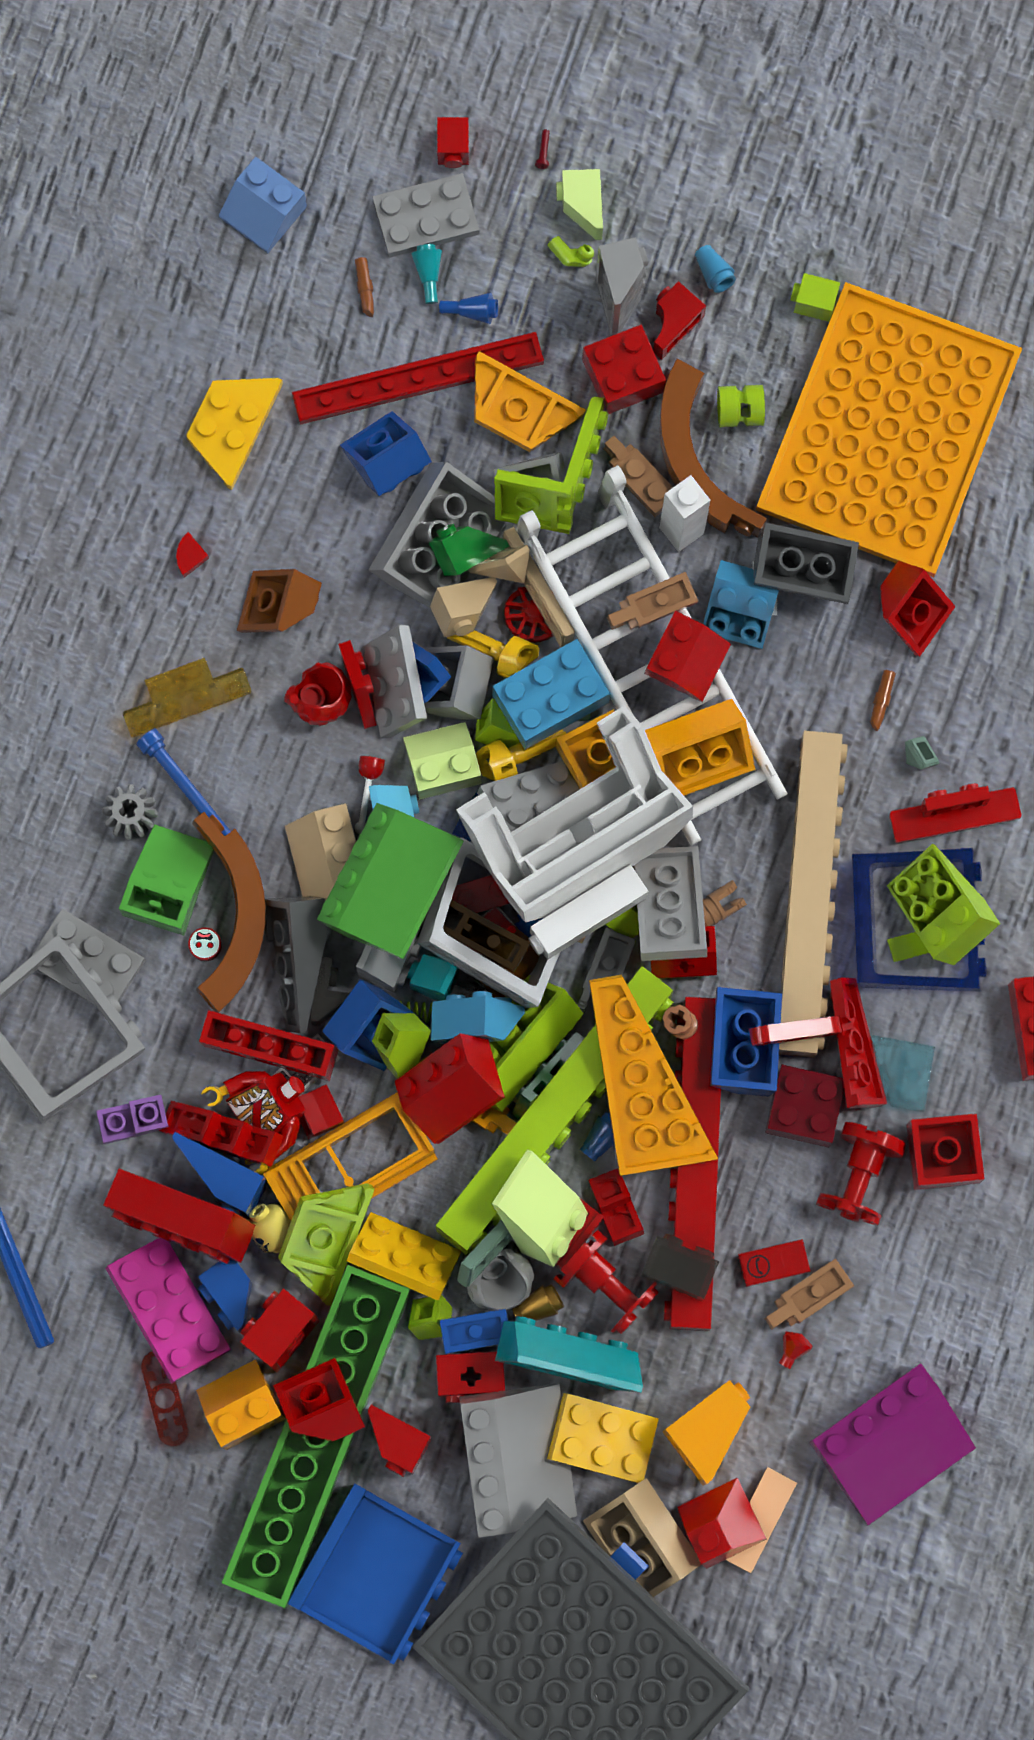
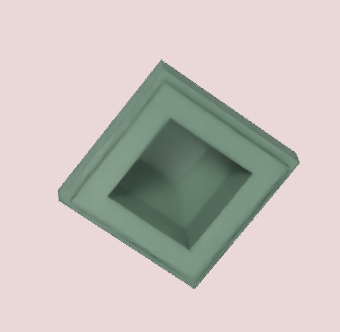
M924 736L909 739L905 742L906 764L920 770L939 764L938 758Z

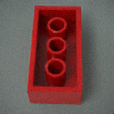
M120 1168L103 1206L114 1211L111 1217L124 1222L123 1224L139 1231L145 1230L152 1233L153 1236L168 1242L174 1241L188 1250L196 1253L202 1252L224 1264H228L230 1259L239 1263L242 1262L256 1226L235 1212Z

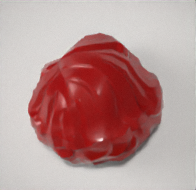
M318 662L313 667L303 671L302 680L299 684L289 687L285 694L284 702L289 704L293 711L308 724L326 725L329 722L336 721L338 717L343 716L347 711L352 698L351 683L337 666L328 662Z

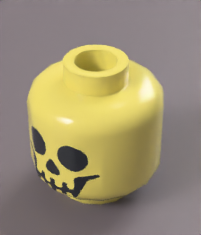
M260 1204L249 1214L250 1219L248 1221L256 1225L252 1240L263 1252L280 1253L291 1221L280 1205Z

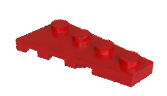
M841 977L831 980V1000L834 1015L839 1016L842 1033L837 1034L847 1108H876L886 1105L887 1100L856 978Z

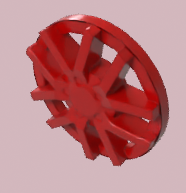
M518 587V590L511 594L505 604L504 620L507 628L514 636L532 643L550 639L554 635L544 623L545 620L535 602L527 600L525 593L528 590L526 587ZM520 596L522 603L513 601ZM509 609L520 610L521 613L509 614ZM511 621H522L518 630ZM526 625L532 627L530 636L522 633ZM537 627H539L546 633L540 636H534Z

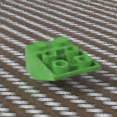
M154 824L119 907L122 916L184 936L214 852L212 847L205 840Z

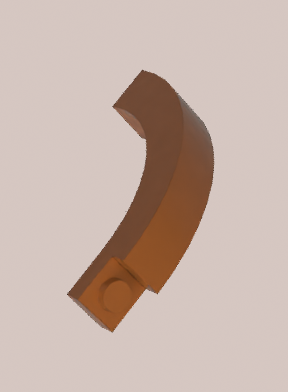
M676 359L664 388L659 427L662 453L670 477L675 486L690 475L694 478L711 500L706 521L711 526L725 534L731 523L735 525L734 528L739 533L748 537L753 535L758 538L767 518L741 505L722 492L710 480L697 459L690 435V411L694 399L703 384L705 373Z
M203 812L193 820L192 825L222 861L230 878L235 898L234 931L227 952L216 970L196 988V991L211 1009L219 1013L242 988L257 960L263 941L266 906L260 873L245 841L236 829H233L224 836L221 832L225 829L220 821L213 814L208 817Z

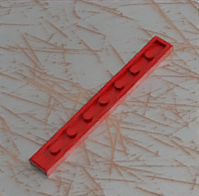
M532 332L294 391L292 396L299 423L301 425L474 382L475 358L479 351L515 371L543 365L544 358L537 333Z

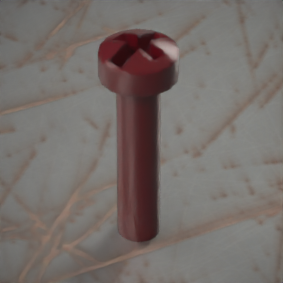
M547 129L542 130L539 159L535 161V167L538 169L549 168V161L546 159L550 131Z

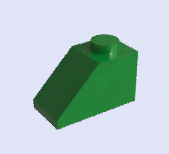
M454 524L439 529L437 531L438 537L429 541L444 576L460 575L509 547L508 541L469 526L455 527Z

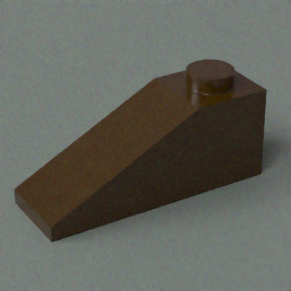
M451 899L443 926L444 932L493 963L515 972L531 943Z

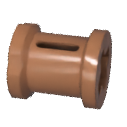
M681 1005L669 1007L663 1015L665 1029L676 1038L688 1039L696 1033L698 1021L696 1016L686 1007ZM677 1017L686 1021L684 1027L677 1026L674 1023Z

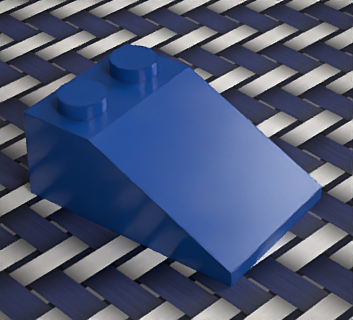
M174 1132L172 1139L218 1200L221 1207L235 1212L241 1217L244 1216L250 1219V1212L258 1205L268 1185L264 1176Z

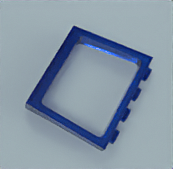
M973 848L940 850L951 863L960 862L963 864L964 877L976 889V881H982L981 862H975ZM924 851L852 854L857 983L861 988L981 992V977H987L986 958H980L979 945H985V938L968 953L969 973L965 978L884 975L877 973L873 872L877 868L908 866Z

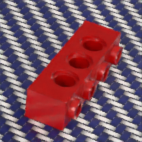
M210 1010L207 1012L199 1042L207 1048L330 1081L339 1051L334 1044Z

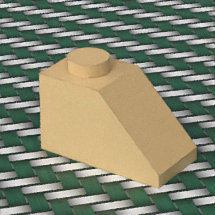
M489 577L436 589L430 608L444 637L464 636L474 631L491 599L497 584L496 578Z

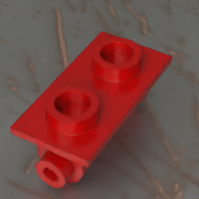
M492 875L456 885L452 896L453 901L475 913L510 904Z

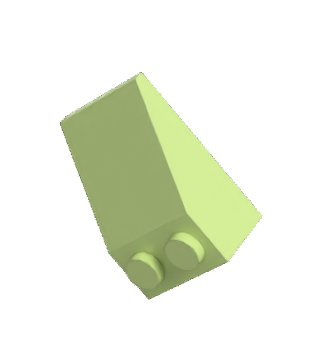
M528 1149L492 1203L521 1253L552 1267L555 1266L560 1257L565 1255L570 1241L577 1230L583 1227L588 1215L579 1196L533 1151Z

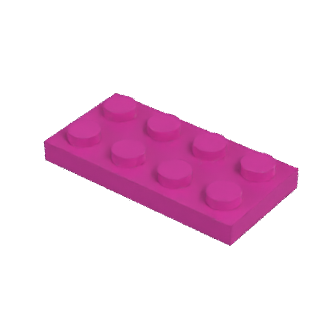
M157 1238L107 1265L106 1271L171 1384L231 1350L168 1241Z

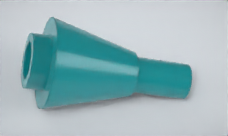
M435 244L417 246V251L412 252L411 255L420 280L424 284L425 304L438 303L436 283L438 281L442 250L436 249Z

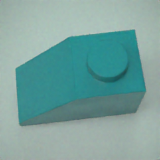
M423 954L420 962L414 960L408 972L407 978L411 980L409 983L410 989L435 1001L446 1000V995H451L459 978V968L446 960Z

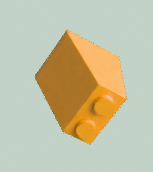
M256 1359L196 1390L205 1417L220 1447L225 1450L286 1419Z
M730 1380L662 1432L702 1486L708 1484L714 1478L750 1409L749 1404L746 1402L750 1399V1396L739 1382L734 1385Z

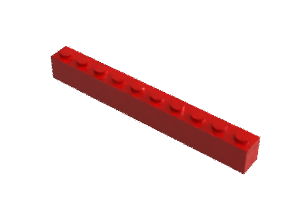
M685 997L684 1007L696 1016L698 1028L696 1033L688 1039L676 1038L675 1057L681 1058V1070H675L674 1075L718 1157L721 1089L710 1086L716 998ZM677 1017V1025H683L684 1027L686 1021ZM718 1159L676 1166V1169L670 1168L669 1188H675V1202L669 1201L668 1221H674L673 1235H667L666 1250L667 1254L673 1255L672 1268H666L665 1288H671V1301H664V1321H670L669 1329L710 1331Z

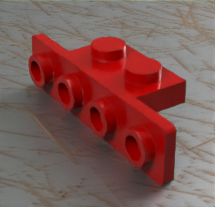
M977 783L964 785L959 788V792L947 794V790L930 792L927 794L928 798H924L921 805L894 810L889 814L896 843L1018 820L1022 816L1014 787L989 792L988 786L979 787Z

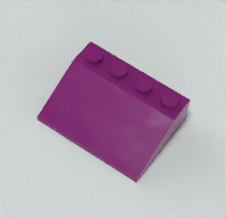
M922 1363L916 1365L809 1442L867 1526L976 1449L945 1396Z

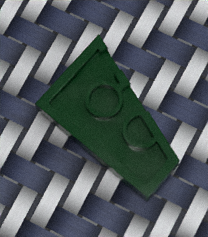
M575 1032L569 1040L564 1037L553 1050L555 1056L550 1062L544 1061L533 1074L534 1080L528 1086L524 1085L515 1095L513 1101L516 1105L512 1114L516 1118L521 1119L584 1039L580 1034Z

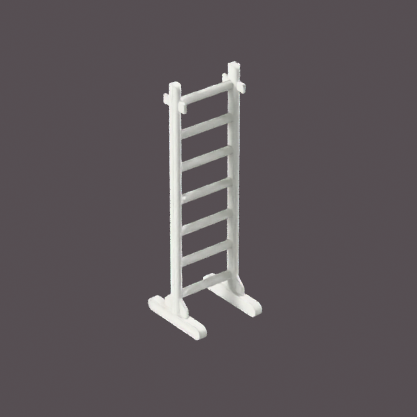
M617 465L605 472L598 495L606 509L616 505L621 514L620 516L547 554L537 539L541 525L532 510L520 516L516 531L524 545H528L557 602L573 627L581 646L610 692V699L616 710L625 705L632 713L622 692L650 678V676L644 674L648 664L615 681L598 650L639 628L630 630L627 623L616 629H610L592 639L576 610V607L648 569H651L658 583L670 578L623 493L627 481L623 471ZM628 527L644 557L568 596L552 565ZM687 608L678 611L691 618ZM720 669L703 702L688 697L641 722L644 730L674 720L719 695L722 701L733 699L746 719L752 755L760 769L693 804L692 819L765 780L777 800L788 794ZM690 820L682 828V831L690 846L700 842L701 838Z

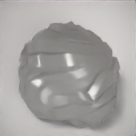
M503 1249L467 1288L470 1299L479 1308L489 1311L505 1308L508 1311L513 1307L519 1306L529 1297L534 1279L532 1266L522 1255L514 1253L511 1249Z

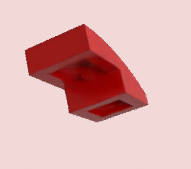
M618 1168L588 1180L600 1213L604 1216L603 1220L614 1246L645 1234L632 1203L630 1193L623 1177L619 1174Z

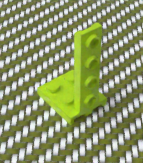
M592 397L590 399L564 482L524 475L515 471L497 470L494 479L495 520L518 524L520 516L532 510L539 520L540 529L570 534L576 503H582L584 498V478L589 479L593 467L591 456L592 454L597 455L601 440V436L598 435L599 431H604L607 425L608 412L604 411V398Z

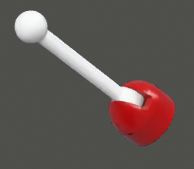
M360 756L359 773L366 781L359 822L354 827L355 832L361 834L366 825L365 820L370 796L369 786H371L372 780L382 775L385 760L371 756Z

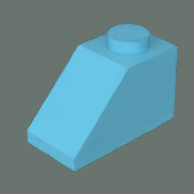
M369 786L372 810L376 803H379L414 817V814L420 813L416 794L410 795L408 786Z

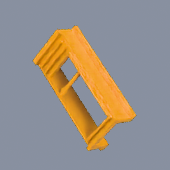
M397 1092L272 1165L263 1173L290 1221L293 1218L301 1196L320 1193L303 1163L327 1150L342 1174L345 1186H354L353 1178L347 1175L332 1146L393 1110L398 1114L418 1150L361 1183L371 1184L375 1190L371 1199L438 1160L434 1148L425 1133L402 1110Z

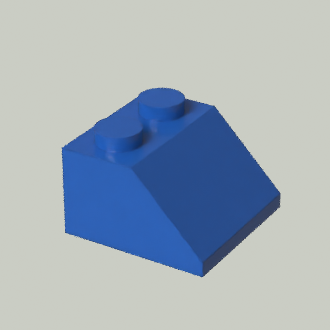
M393 411L340 444L342 450L365 483L378 496L393 491L400 482L410 476L419 474L426 465L432 462L417 432Z
M360 979L322 1032L342 1053L385 1071L387 1067L372 1042L382 1013L414 1012L381 988Z

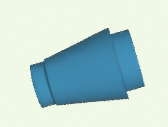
M705 245L696 251L695 257L709 289L720 293L734 284L736 280L734 269L710 245Z

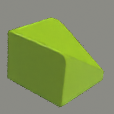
M441 1295L439 1301L431 1297L413 1299L408 1324L409 1330L419 1340L442 1337L440 1320L451 1318L452 1306L443 1295Z

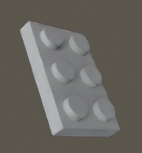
M463 173L372 196L389 258L417 251V246L435 244L437 246L479 235L478 223Z
M398 625L364 645V659L374 688L372 695L376 710V722L379 726L381 738L393 737L427 719L409 625Z
M564 761L480 785L477 794L479 796L485 792L492 807H497L510 832L577 792L580 788Z
M61 909L32 954L33 956L59 934L67 945L72 942L79 949L83 956L80 963L86 971L92 968L98 974L103 983L99 988L107 997L112 994L118 1002H120L146 961L144 957L64 909ZM53 956L37 969V971L95 1005L59 957Z

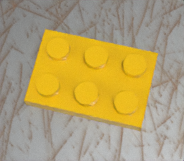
M370 1212L349 1252L347 1262L439 1301L460 1257L461 1250Z
M563 1393L547 1459L640 1483L645 1478L659 1418Z

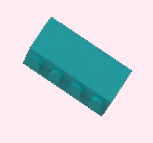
M516 1316L515 1321H504L495 1361L615 1391L642 1393L643 1383L638 1352L627 1350V1343L610 1339L608 1340V1345L596 1342L598 1336L584 1332H578L577 1337L567 1335V1328L552 1324H547L546 1329L536 1327V1320Z

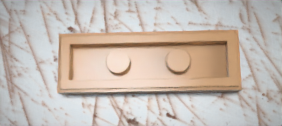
M769 1467L766 1468L749 1502L767 1540L726 1559V1561L752 1573L797 1482Z

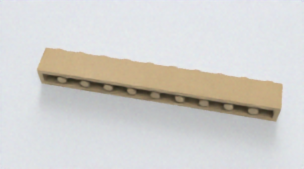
M804 730L801 737L780 992L782 993L781 1023L826 1017L828 999L822 998L823 985L829 984L830 966H825L824 964L825 953H831L833 935L827 933L828 921L834 920L835 902L829 901L830 889L836 890L838 875L837 870H832L833 858H838L840 850V839L834 837L835 826H841L843 811L842 807H837L838 795H843L845 776L839 775L840 763L845 764L847 758V744H842L843 734ZM825 1037L779 1043V1055L815 1058L818 1049L823 1050Z

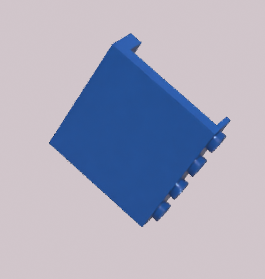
M354 1483L287 1604L301 1610L385 1658L392 1664H395L397 1659L404 1662L414 1644L408 1640L414 1628L421 1631L430 1615L425 1610L431 1598L437 1601L447 1584L441 1580L447 1568L454 1571L463 1555V1552L458 1550L461 1543Z

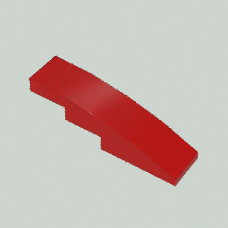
M175 1101L170 1102L166 1112L168 1127L159 1130L170 1136H173L174 1132L208 1149L272 1167L284 1136L275 1131L255 1127L245 1121L222 1116L215 1111Z

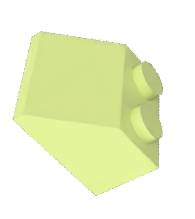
M466 722L403 737L419 800L482 784L478 760Z

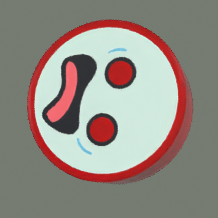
M203 927L191 934L188 946L191 954L196 959L211 961L219 955L222 942L216 931Z

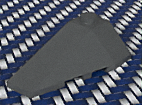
M307 896L265 899L264 929L267 942L273 941L276 959H273L271 963L273 971H277L282 980V986H280L278 994L287 1031L305 1033L307 1031L328 932L327 925L317 920L325 898Z

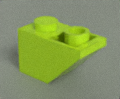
M382 1013L372 1042L387 1069L398 1079L419 1063L431 1030L414 1013Z

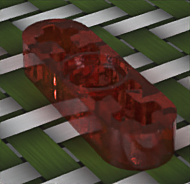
M152 1351L146 1354L141 1362V1370L160 1440L168 1446L177 1447L185 1443L189 1436V1426L179 1387L176 1381L172 1384L162 1383L152 1388L151 1382H158L156 1373L148 1371V1366L153 1364L152 1358L156 1357ZM162 1368L161 1373L163 1379L165 1380L168 1377ZM162 1389L171 1390L175 1396L173 1405L166 1409L160 1408L156 1403V1395ZM178 1409L180 1415L173 1416V1420L176 1426H182L183 1432L178 1434V1440L173 1441L172 1437L165 1436L164 1432L169 1429L168 1419L165 1418L160 1421L159 1414H170Z

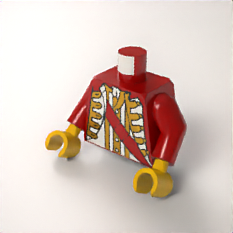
M245 1071L224 1081V1085L219 1088L210 1086L202 1091L201 1095L210 1090L217 1093L216 1101L207 1104V1106L220 1104L223 1096L228 1094L230 1097L226 1099V1102L238 1120L245 1121L255 1127L275 1131L284 1136L275 1160L295 1144L301 1124L299 1119L305 1113V1107L298 1098L304 1092L305 1087L298 1077L291 1076L287 1080L281 1073L270 1076L266 1071ZM245 1160L246 1165H250L253 1163ZM260 1165L254 1172L263 1174L267 1171L268 1166Z

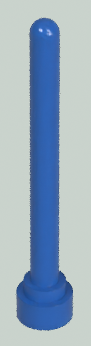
M154 728L143 735L136 743L144 755L148 754L151 758L155 757L200 814L205 812L208 817L213 814L225 829L221 833L224 836L231 832L230 829L164 749L166 745L163 743L164 738L159 731Z

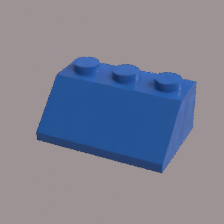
M723 987L716 988L710 1086L736 1094L766 1097L771 1096L777 1091L779 1043L752 1046L749 1029L781 1023L782 993Z

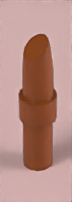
M360 257L355 259L358 279L357 290L358 294H360L363 312L367 316L373 317V284L369 275L367 258Z
M890 670L883 671L880 686L873 702L874 708L870 723L875 731L880 729L886 708L889 707L891 700L890 694L896 673Z

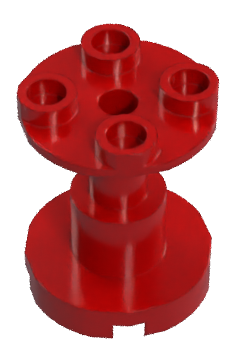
M845 1122L840 1137L854 1145L847 1163V1167L852 1169L842 1198L820 1193L816 1205L831 1211L837 1208L841 1210L840 1216L854 1222H859L860 1219L866 1223L878 1226L882 1216L876 1211L861 1205L871 1176H879L885 1156L902 1158L906 1145L904 1141L880 1130L874 1132L867 1130L868 1126Z
M597 1230L592 1235L596 1241L590 1240L588 1243L585 1242L560 1270L565 1276L558 1274L553 1280L562 1288H565L576 1277L594 1294L598 1290L603 1292L625 1312V1315L611 1330L612 1333L617 1330L622 1334L637 1318L633 1313L638 1306L642 1309L647 1307L659 1291L655 1289L657 1283L654 1282L638 1298L613 1275L616 1268L598 1253L608 1238Z

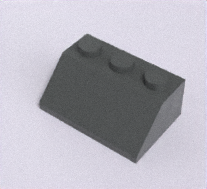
M765 523L758 535L753 564L754 585L848 604L859 542Z

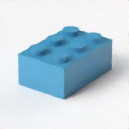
M576 639L495 684L492 696L526 750L608 704L610 692L580 642Z

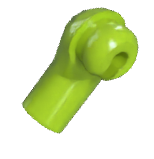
M560 236L554 237L547 245L564 266L586 267L592 262L594 257V250L591 246L584 244L579 248L570 249Z

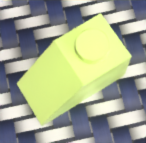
M600 169L562 170V182H556L557 201H563V212L595 240H602L603 218Z

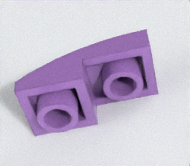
M161 1095L129 1101V1104L96 1111L103 1145L168 1127Z

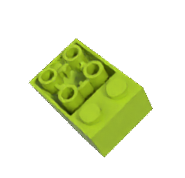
M931 844L887 885L898 905L935 960L955 965L1000 925L985 899L935 844Z

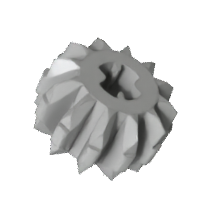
M133 784L128 785L127 793L124 794L120 787H116L115 791L118 797L114 798L111 795H107L105 798L111 806L102 808L103 815L109 816L104 821L106 827L114 826L112 833L116 837L123 831L126 840H131L132 831H136L140 838L143 837V826L148 829L154 827L153 822L148 818L158 816L157 810L150 808L155 804L154 798H145L147 791L143 787L135 794ZM129 806L132 807L135 814L131 818H128L125 808Z

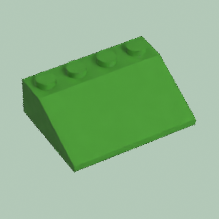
M376 803L364 829L353 846L349 858L339 873L334 887L324 902L317 920L343 936L404 959L464 841L399 810Z

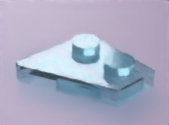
M873 1035L871 1041L879 1063L880 1074L887 1089L886 1093L890 1106L924 1112L935 1047Z

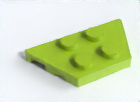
M366 1183L301 1196L291 1220L278 1259L303 1284L318 1295L326 1305H332L347 1265L349 1252L356 1241L375 1189L371 1184Z

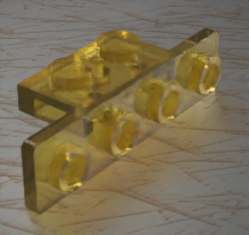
M205 658L145 679L144 681L152 701L126 710L122 714L131 737H135L154 728H160L251 694L252 691L243 668L213 678Z

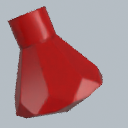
M785 1331L783 1335V1356L779 1363L791 1369L796 1359L812 1349V1344L801 1333Z

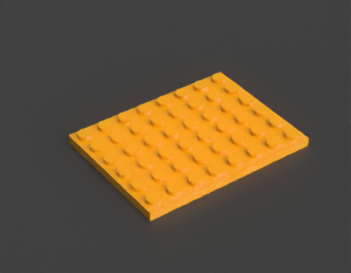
M845 282L757 503L756 511L814 533L859 542V550L894 563L900 561L923 568L934 578L1022 348Z

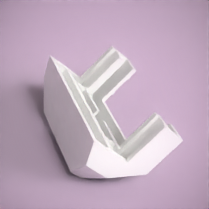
M625 705L597 722L616 767L519 828L510 832L501 812L497 807H492L485 792L456 809L481 860L507 900L525 922L550 915L630 864L634 866L664 847L693 818V806L662 772L644 727Z

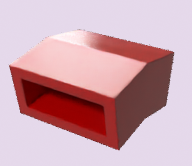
M327 1084L298 1096L305 1107V1113L299 1120L308 1140L345 1123Z

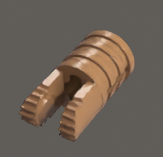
M734 880L726 883L703 899L705 926L715 925L720 920H724L747 905L744 898H738L724 907L721 906L719 901L736 890L737 886Z

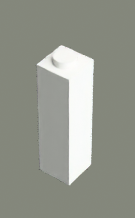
M691 475L666 492L664 496L659 528L678 552L704 534L711 501Z
M630 864L530 926L531 937L528 940L537 955L543 953L546 959L549 960L645 900L649 891Z

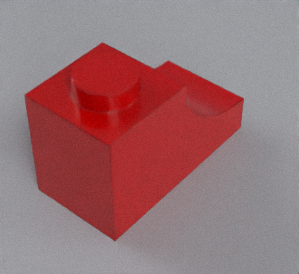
M679 281L672 288L669 286L665 287L656 298V315L662 321V330L654 341L653 351L661 360L705 316L706 305Z

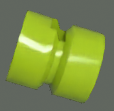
M745 385L742 390H738L736 386H718L717 414L719 427H737L740 422H743L746 426H764L765 399L763 385ZM740 403L747 404V408L741 409Z

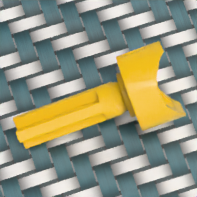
M475 630L464 636L454 635L447 637V639L462 646L467 645L493 657V660L498 661L497 674L505 679L524 669L539 656L538 645L518 636H513L506 645Z
M561 729L526 750L521 743L507 748L501 740L497 739L477 751L476 757L482 776L493 781L517 775L516 765L556 747V738L566 734V732Z

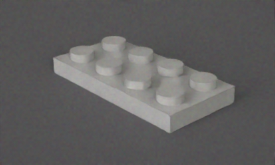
M698 846L661 848L634 865L636 873L649 891L647 898L637 904L641 961L707 957Z

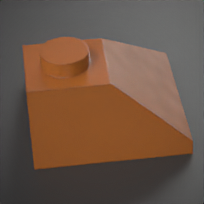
M296 569L253 571L237 631L241 633L283 632L314 613L322 583Z

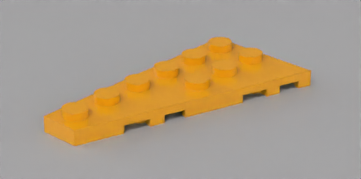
M616 975L589 980L620 1176L717 1160L716 1153L623 976Z

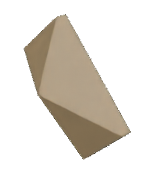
M528 545L502 550L468 570L473 574L524 583L530 549Z

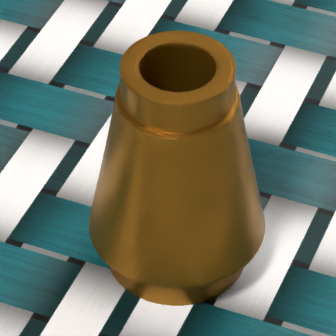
M553 1284L546 1287L541 1285L519 1306L512 1308L515 1317H526L538 1321L559 1314L558 1310L562 1309L564 1304Z

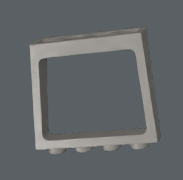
M460 838L464 842L430 906L417 944L504 996L511 998L525 1008L538 1007L560 953L549 960L541 953L528 982H525L448 936L443 930L465 857L470 858L487 869L472 841L469 842L464 838Z
M59 934L0 983V1001L49 958L57 956L124 1042L126 1049L56 1097H51L0 1032V1068L42 1124L145 1050L144 1045L138 1039L142 1036L139 1028L132 1020L124 1021L119 1014L122 1007L112 994L107 997L99 988L103 983L98 974L92 968L86 971L80 963L83 956L79 949L72 942L67 945Z

